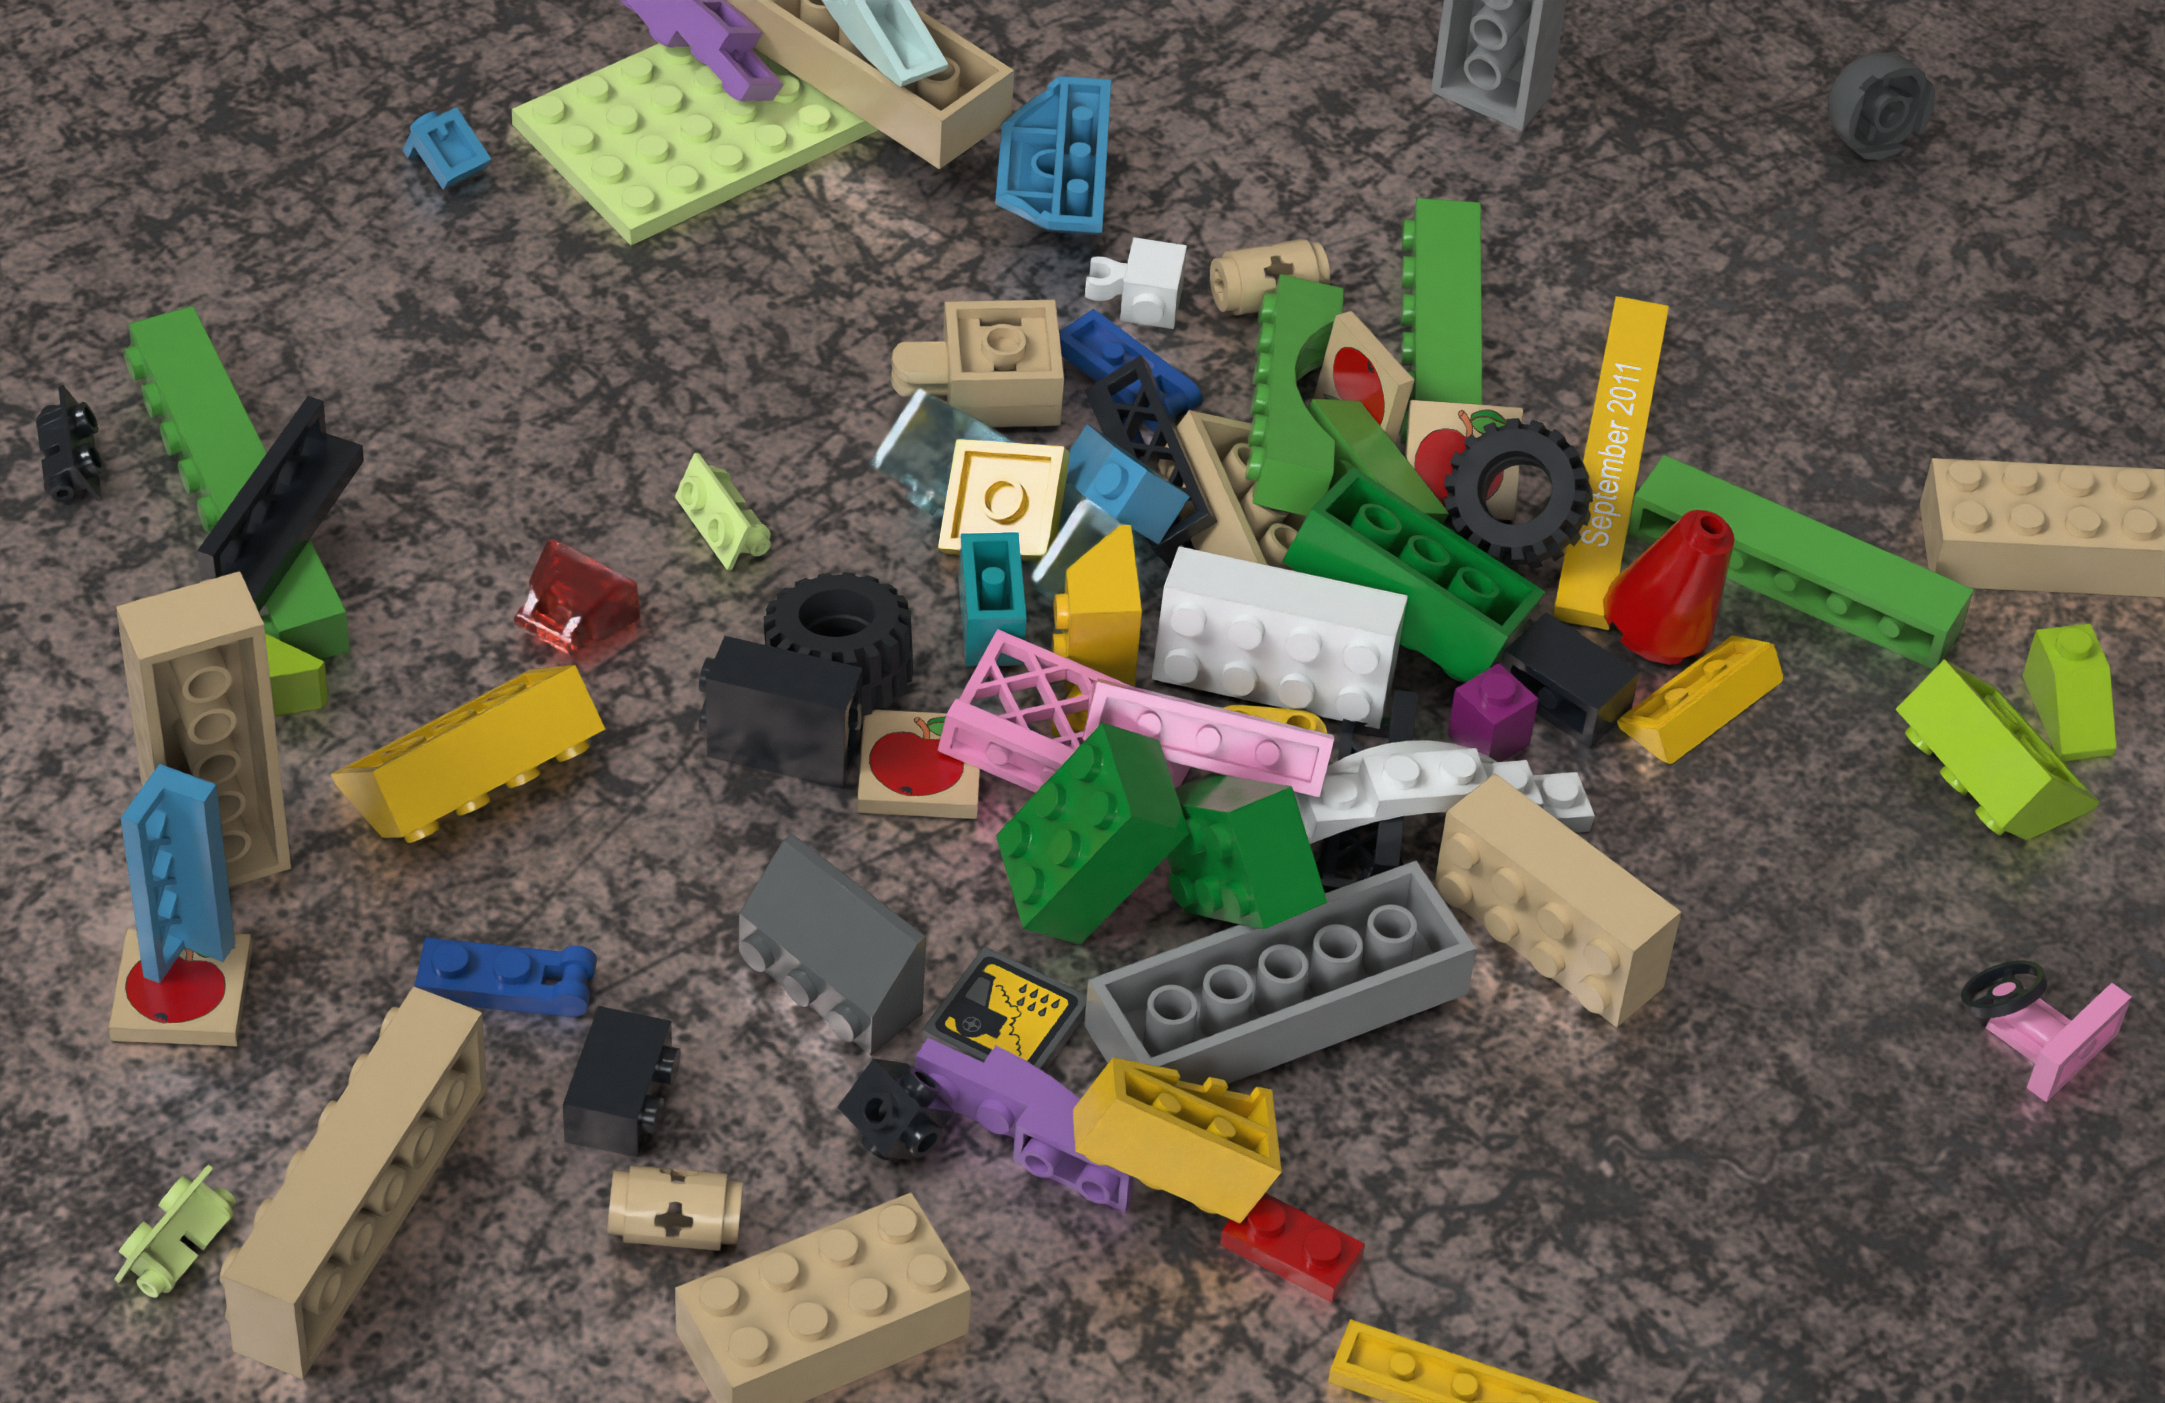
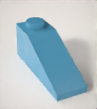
M1086 424L1069 451L1071 454L1066 480L1083 496L1125 525H1131L1133 530L1157 544L1161 542L1190 497L1089 424Z

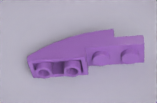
M620 0L627 8L635 11L647 24L650 35L658 43L671 48L691 46L690 51L692 55L703 64L709 66L722 81L724 91L732 98L742 102L773 101L784 85L752 50L763 33L727 0Z
M927 1038L916 1054L915 1068L927 1073L939 1084L941 1091L938 1095L953 1111L979 1122L992 1133L1005 1134L1014 1138L1013 1162L1022 1165L1031 1174L1040 1178L1053 1179L1079 1191L1085 1198L1094 1203L1107 1204L1126 1213L1132 1202L1134 1177L1107 1165H1097L1084 1155L1075 1152L1073 1109L1080 1101L1079 1097L1031 1063L996 1045L983 1063Z

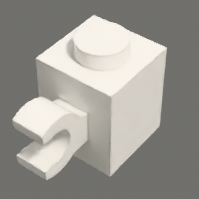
M1133 237L1128 263L1116 262L1106 257H1092L1090 277L1086 279L1085 297L1094 301H1106L1122 294L1120 321L1174 329L1184 283L1187 245Z

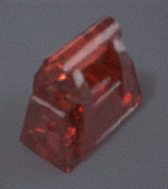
M551 539L545 544L530 577L526 605L520 607L516 612L513 624L572 656L579 649L587 647L593 641H603L640 619L638 585L634 580L558 540ZM552 619H555V620H557V621H559V622L565 624L566 626H563L562 624H560V623H558V622H556V621H554V620H552Z

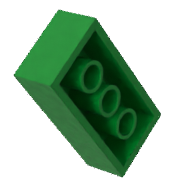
M1352 467L1311 508L1282 560L1283 563L1296 572L1407 595L1400 644L1408 649L1419 651L1439 664L1448 676L1460 682H1468L1500 662L1503 658L1504 650L1520 636L1546 593L1355 467Z

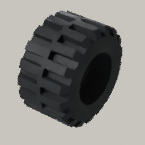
M1519 418L1507 419V425L1497 427L1495 422L1483 426L1486 433L1478 438L1471 434L1463 441L1466 449L1462 454L1455 452L1449 462L1453 470L1451 475H1445L1444 487L1448 492V498L1444 500L1447 512L1452 518V524L1462 538L1510 569L1519 570V565H1528L1530 569L1543 567L1541 561L1550 557L1555 562L1564 556L1562 550L1568 544L1573 546L1577 544L1581 539L1579 531L1582 525L1588 526L1591 517L1589 503L1593 502V490L1590 486V477L1584 463L1574 446L1567 442L1564 435L1556 429L1553 431L1546 429L1544 423L1531 420L1530 425L1522 424ZM1516 465H1531L1542 469L1549 477L1552 486L1551 497L1544 511L1535 519L1523 524L1510 525L1497 521L1490 514L1486 505L1487 492L1495 477L1505 469Z
M843 572L842 575H831V573L818 574V578H804L796 581L795 587L782 589L777 593V600L769 602L766 608V616H764L765 645L863 668L861 717L872 714V709H884L893 704V697H902L907 691V683L912 682L914 674L911 611L908 608V602L905 597L897 595V589L889 583L879 584L878 578L869 575L858 577L856 573Z

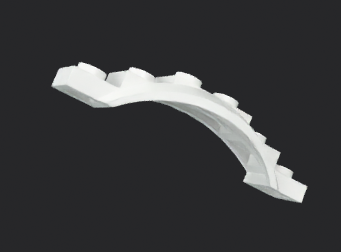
M1430 740L1388 743L1362 750L1327 766L1320 797L1294 792L1310 845L1342 831L1373 822L1401 816L1447 812L1494 773L1575 833L1590 832L1595 817L1577 772L1533 775L1527 760L1497 762L1489 756L1477 752L1476 748H1467L1452 743Z

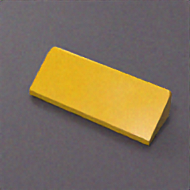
M1731 635L1617 720L1619 728L1659 760L1667 764H1673L1782 682L1783 673L1775 645L1765 641Z

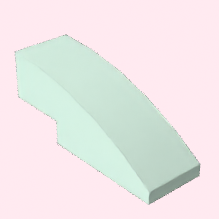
M822 0L831 16L864 57L899 87L947 69L948 62L910 0Z

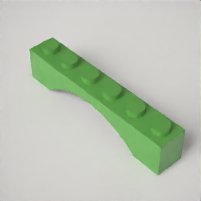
M1280 274L1274 294L1264 293L1258 315V325H1261L1255 349V354L1259 356L1253 376V385H1256L1250 410V415L1254 416L1248 438V447H1251L1245 472V479L1254 481L1252 504L1307 516L1311 508L1328 492L1334 471L1335 440L1316 422L1308 411L1296 382L1311 370L1322 366L1335 317L1342 313L1344 288Z

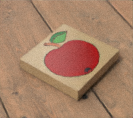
M1353 311L1338 314L1334 320L1313 399L1361 401L1396 445L1414 379Z
M1410 400L1405 458L1446 509L1444 499L1448 498V492L1444 487L1445 475H1451L1453 467L1449 462L1454 453L1462 454L1466 449L1463 441L1471 434L1478 438L1486 433L1483 426L1495 422L1497 427L1507 425V419L1519 418L1522 422L1523 408ZM1519 465L1509 467L1499 473L1488 489L1486 505L1490 514L1497 520L1515 521Z
M872 709V714L864 716L857 813L977 819L980 769L938 751L947 713Z
M126 929L109 1022L110 1040L237 1046L253 949L251 934L234 933L235 946L224 962L184 948L163 980L157 983L143 977L137 930Z

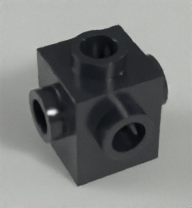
M874 1058L837 1107L861 1132L859 1136L861 1144L873 1155L883 1160L899 1158L919 1161L922 1156L928 1154L937 1146L942 1138L943 1127L955 1113L938 1095L941 1087L927 1073L918 1068L911 1067L908 1063Z

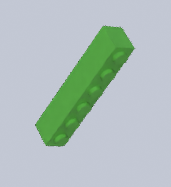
M1416 198L1413 220H1403L1401 251L1411 252V256H1403L1401 271V289H1410V294H1403L1401 326L1410 327V332H1403L1400 353V364L1410 365V371L1407 372L1414 379L1409 401L1419 400L1482 405L1481 202ZM1409 410L1405 411L1400 429V443L1404 444L1407 441Z
M1665 454L1634 497L1628 535L1652 545L1687 512L1705 510L1716 513L1729 524L1735 538L1727 579L1934 670L1943 661L1964 627L1974 589Z

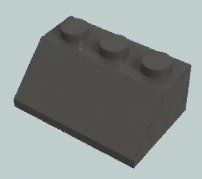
M794 834L785 838L739 912V952L751 968L758 972H766L781 984L794 1002L803 1007H810L829 1023L836 1035L844 1041H853L871 1056L923 1014L926 936Z

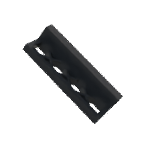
M1139 355L1087 388L1085 392L1103 435L1155 472H1157L1156 467L1160 459L1175 461L1176 463L1168 481L1190 496L1187 501L1193 502L1196 512L1181 521H1178L1176 517L1159 544L1148 539L1151 549L1171 569L1178 547L1190 549L1187 540L1213 525L1217 520L1148 362ZM1139 379L1142 384L1133 405H1128L1117 393ZM1143 420L1158 422L1150 445L1145 444L1139 430Z
M307 396L197 550L201 582L240 571L258 612L263 608L364 462L363 445L326 433L324 401Z
M1395 690L1391 718L1383 717L1380 729L1365 726L1368 723L1350 721L1343 718L1338 761L1363 750L1352 740L1353 734L1388 738L1387 744L1413 741L1418 693ZM1404 816L1369 823L1376 831L1359 841L1347 830L1328 837L1322 879L1324 892L1328 893L1358 882L1357 880L1335 878L1336 870L1354 860L1363 868H1366L1371 873V877L1399 867ZM1339 843H1341L1340 846L1343 848L1341 851H1339ZM1374 849H1375V851H1374V856H1373V855L1369 852V850H1374Z

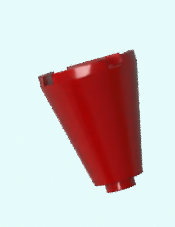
M1705 510L1687 512L1611 582L1603 599L1604 618L1608 626L1613 621L1623 633L1620 642L1630 651L1647 660L1669 665L1681 663L1684 657L1694 654L1696 658L1704 652L1714 634L1735 541L1731 527L1722 517Z

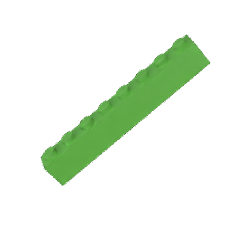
M194 306L129 323L131 347L124 349V358L132 380L137 381L141 379L144 384L141 390L149 416L151 418L159 416L162 421L159 425L160 433L168 455L178 454L180 458L178 469L186 492L188 494L196 492L199 497L196 501L201 523L208 533L212 531L267 452ZM309 540L259 614L264 623L266 634L322 660L350 651L347 613L311 540Z

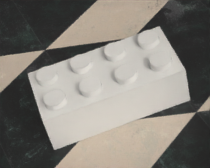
M1179 546L1163 589L1152 679L1276 707L1305 710L1317 716L1343 721L1344 718L1350 721L1368 723L1365 725L1367 727L1380 729L1393 685L1408 596Z

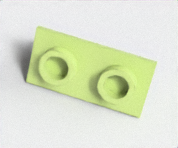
M694 453L679 484L675 498L726 570L730 571L733 569L739 554L751 553L753 556H761L766 553L771 546L769 540L771 533L767 526L759 521L752 509L743 510L746 501L730 481L731 478L727 471L713 465L708 466L699 453Z
M209 1164L193 1182L185 1176H181L158 1205L166 1214L154 1228L143 1221L118 1251L127 1260L114 1278L115 1281L120 1283L131 1270L139 1276L137 1279L138 1287L148 1296L156 1298L161 1292L169 1293L175 1287V1283L198 1257L180 1239L185 1236L201 1250H204L223 1226L230 1222L234 1216L232 1208L235 1206L236 1200L226 1189L216 1187L212 1190L203 1183L213 1169Z

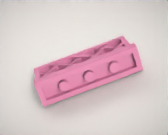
M997 629L960 698H955L946 714L938 751L1036 793L1084 742V731L1074 733L1065 715L1088 710L1089 694L1093 680L1097 681V678L1124 685L1128 684ZM1003 653L1024 662L1029 672L1004 678L996 661L1000 654ZM989 676L991 681L985 682L987 677ZM1067 680L1078 685L1083 695L1058 701L1049 683ZM1036 686L1045 704L1020 710L1011 692ZM998 695L1006 714L996 716L973 706L975 700ZM1052 718L1061 737L1050 739L1029 730L1027 724ZM1166 761L1174 787L1184 785L1192 767L1183 764L1176 766L1174 762Z
M1097 678V681L1093 680L1089 694L1088 718L1083 734V741H1085L1103 722L1159 740L1166 761L1232 777L1292 786L1294 792L1320 797L1334 743V736L1099 678Z

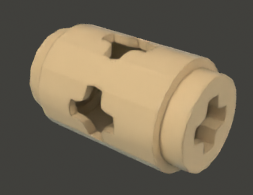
M1306 239L1273 243L1271 246L1266 247L1254 246L1225 251L1221 258L1213 259L1210 266L1211 291L1217 308L1221 312L1231 311L1234 315L1259 312L1264 293L1274 294L1280 274L1330 285V267L1323 246L1319 242L1309 243ZM1266 276H1274L1275 279H1274V278H1266Z
M630 1165V1171L614 1170L607 1235L623 1236V1242L717 1251H720L721 1245L737 1246L743 1181L727 1180L726 1173ZM672 1181H682L684 1183H675ZM669 1203H681L682 1213L674 1214L669 1212ZM677 1229L680 1231L679 1235H669L667 1230Z

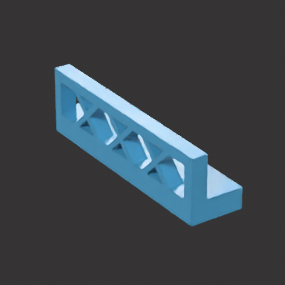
M159 764L120 817L143 977L157 983L163 980L184 948L224 962L235 946L217 785Z

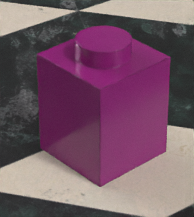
M1498 663L1455 689L1448 736L1457 745L1476 748L1477 752L1485 754L1497 762H1502L1530 745L1538 698Z

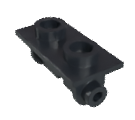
M62 385L58 387L60 404L44 407L36 418L40 452L45 457L41 460L44 489L54 500L59 502L70 500L75 493L87 489L96 501L102 499L99 475L104 473V465L94 442L93 434L99 431L98 423L89 405L86 402L78 403L65 386Z

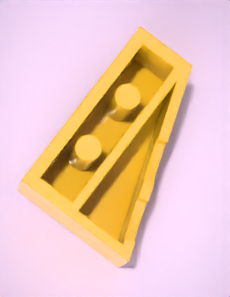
M1113 1057L1073 1109L1075 1152L1084 1155L1097 1165H1107L1133 1176L1152 1189L1165 1190L1190 1201L1207 1213H1217L1241 1223L1282 1172L1272 1089L1256 1086L1250 1095L1228 1091V1085L1223 1079L1209 1077L1203 1085L1179 1081L1181 1077L1178 1070Z

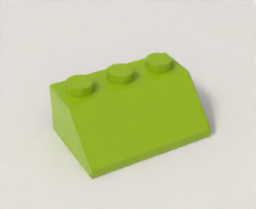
M1945 659L1896 708V711L1910 725L1904 731L1910 741L1929 756L1933 752L1945 765L1939 771L1943 778L1962 795H1966L1969 792L1980 804L1975 813L1988 828L2000 836L2007 831L2027 841L2093 811L2101 803L1993 684Z

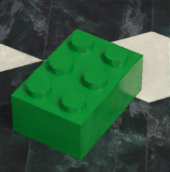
M1102 722L996 835L1023 929L1081 945L1189 834V830L1160 741Z
M1211 773L1175 788L1189 834L1167 856L1172 871L1168 880L1171 893L1178 905L1184 909V912L1264 930L1328 903L1292 786Z

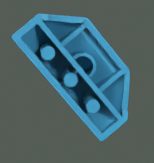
M1058 76L1047 85L1045 92L1029 100L1002 123L996 205L1047 232L1102 235L1111 95L1110 79Z

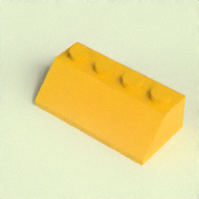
M576 665L530 669L331 773L335 785L382 838L404 837L407 843H411L437 831L440 828L437 819L454 810L460 816L486 805L491 801L487 792L506 783L507 787L511 789L538 777L541 774L538 765L555 756L558 762H562L585 752L591 747L587 739L605 730V727Z

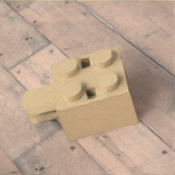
M1056 300L945 301L943 341L901 342L893 350L891 383L894 390L903 397L947 396L949 428L1061 426L1064 373Z

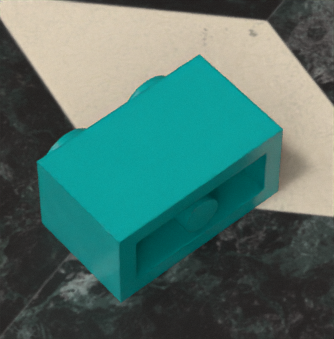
M1019 532L961 533L958 582L965 666H977L997 629L1025 640L1027 617ZM1003 653L1000 654L996 661L998 666L1024 665V662Z

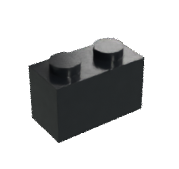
M1547 612L1504 650L1502 666L1538 698L1536 714L1590 749L1617 724V720L1622 715L1632 709L1639 671L1628 665L1622 658L1609 653L1581 635L1575 628L1565 625Z
M598 1006L563 1102L564 1142L638 1158L646 1134L656 1135L659 1129L664 1106L663 1098L659 1097L663 1084L672 1086L678 1073L681 1051L680 1048L672 1047V1022L670 1020Z

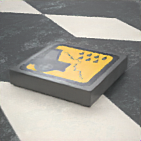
M984 946L923 1027L921 1043L924 1044L927 1038H930L983 1063L996 1045L1026 1060L1046 1073L1084 1020L1087 995Z

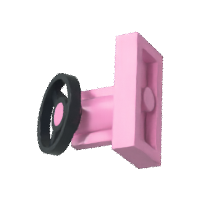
M2017 960L1992 966L1980 972L1966 983L1961 992L1964 1007L1974 1017L1991 1018L1988 1020L1986 1029L2035 1063L2027 1089L2047 1102L2119 1034L2132 996L2111 983L2071 1021L2040 999L2047 988V979L2043 968L2039 964L2032 961ZM2015 974H2030L2036 976L2037 979L2029 989H2026L2025 987L2023 988L2021 981L2016 979ZM2002 978V981L1988 989L1986 996L1971 1002L1973 996L1982 987Z

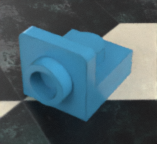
M457 107L441 115H438L436 111H432L418 118L410 126L411 133L402 148L408 159L418 154L421 156L442 190L487 169L492 160Z

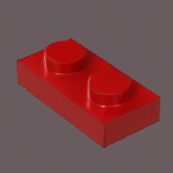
M1265 1192L1241 1223L1231 1219L1222 1230L1220 1246L1332 1303L1363 1259L1365 1243Z

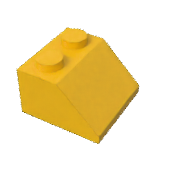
M1119 525L1066 569L1064 594L1054 595L1055 629H1062V633H1052L1051 652L1135 687L1142 607L1131 525ZM1064 680L1065 692H1070L1075 684Z

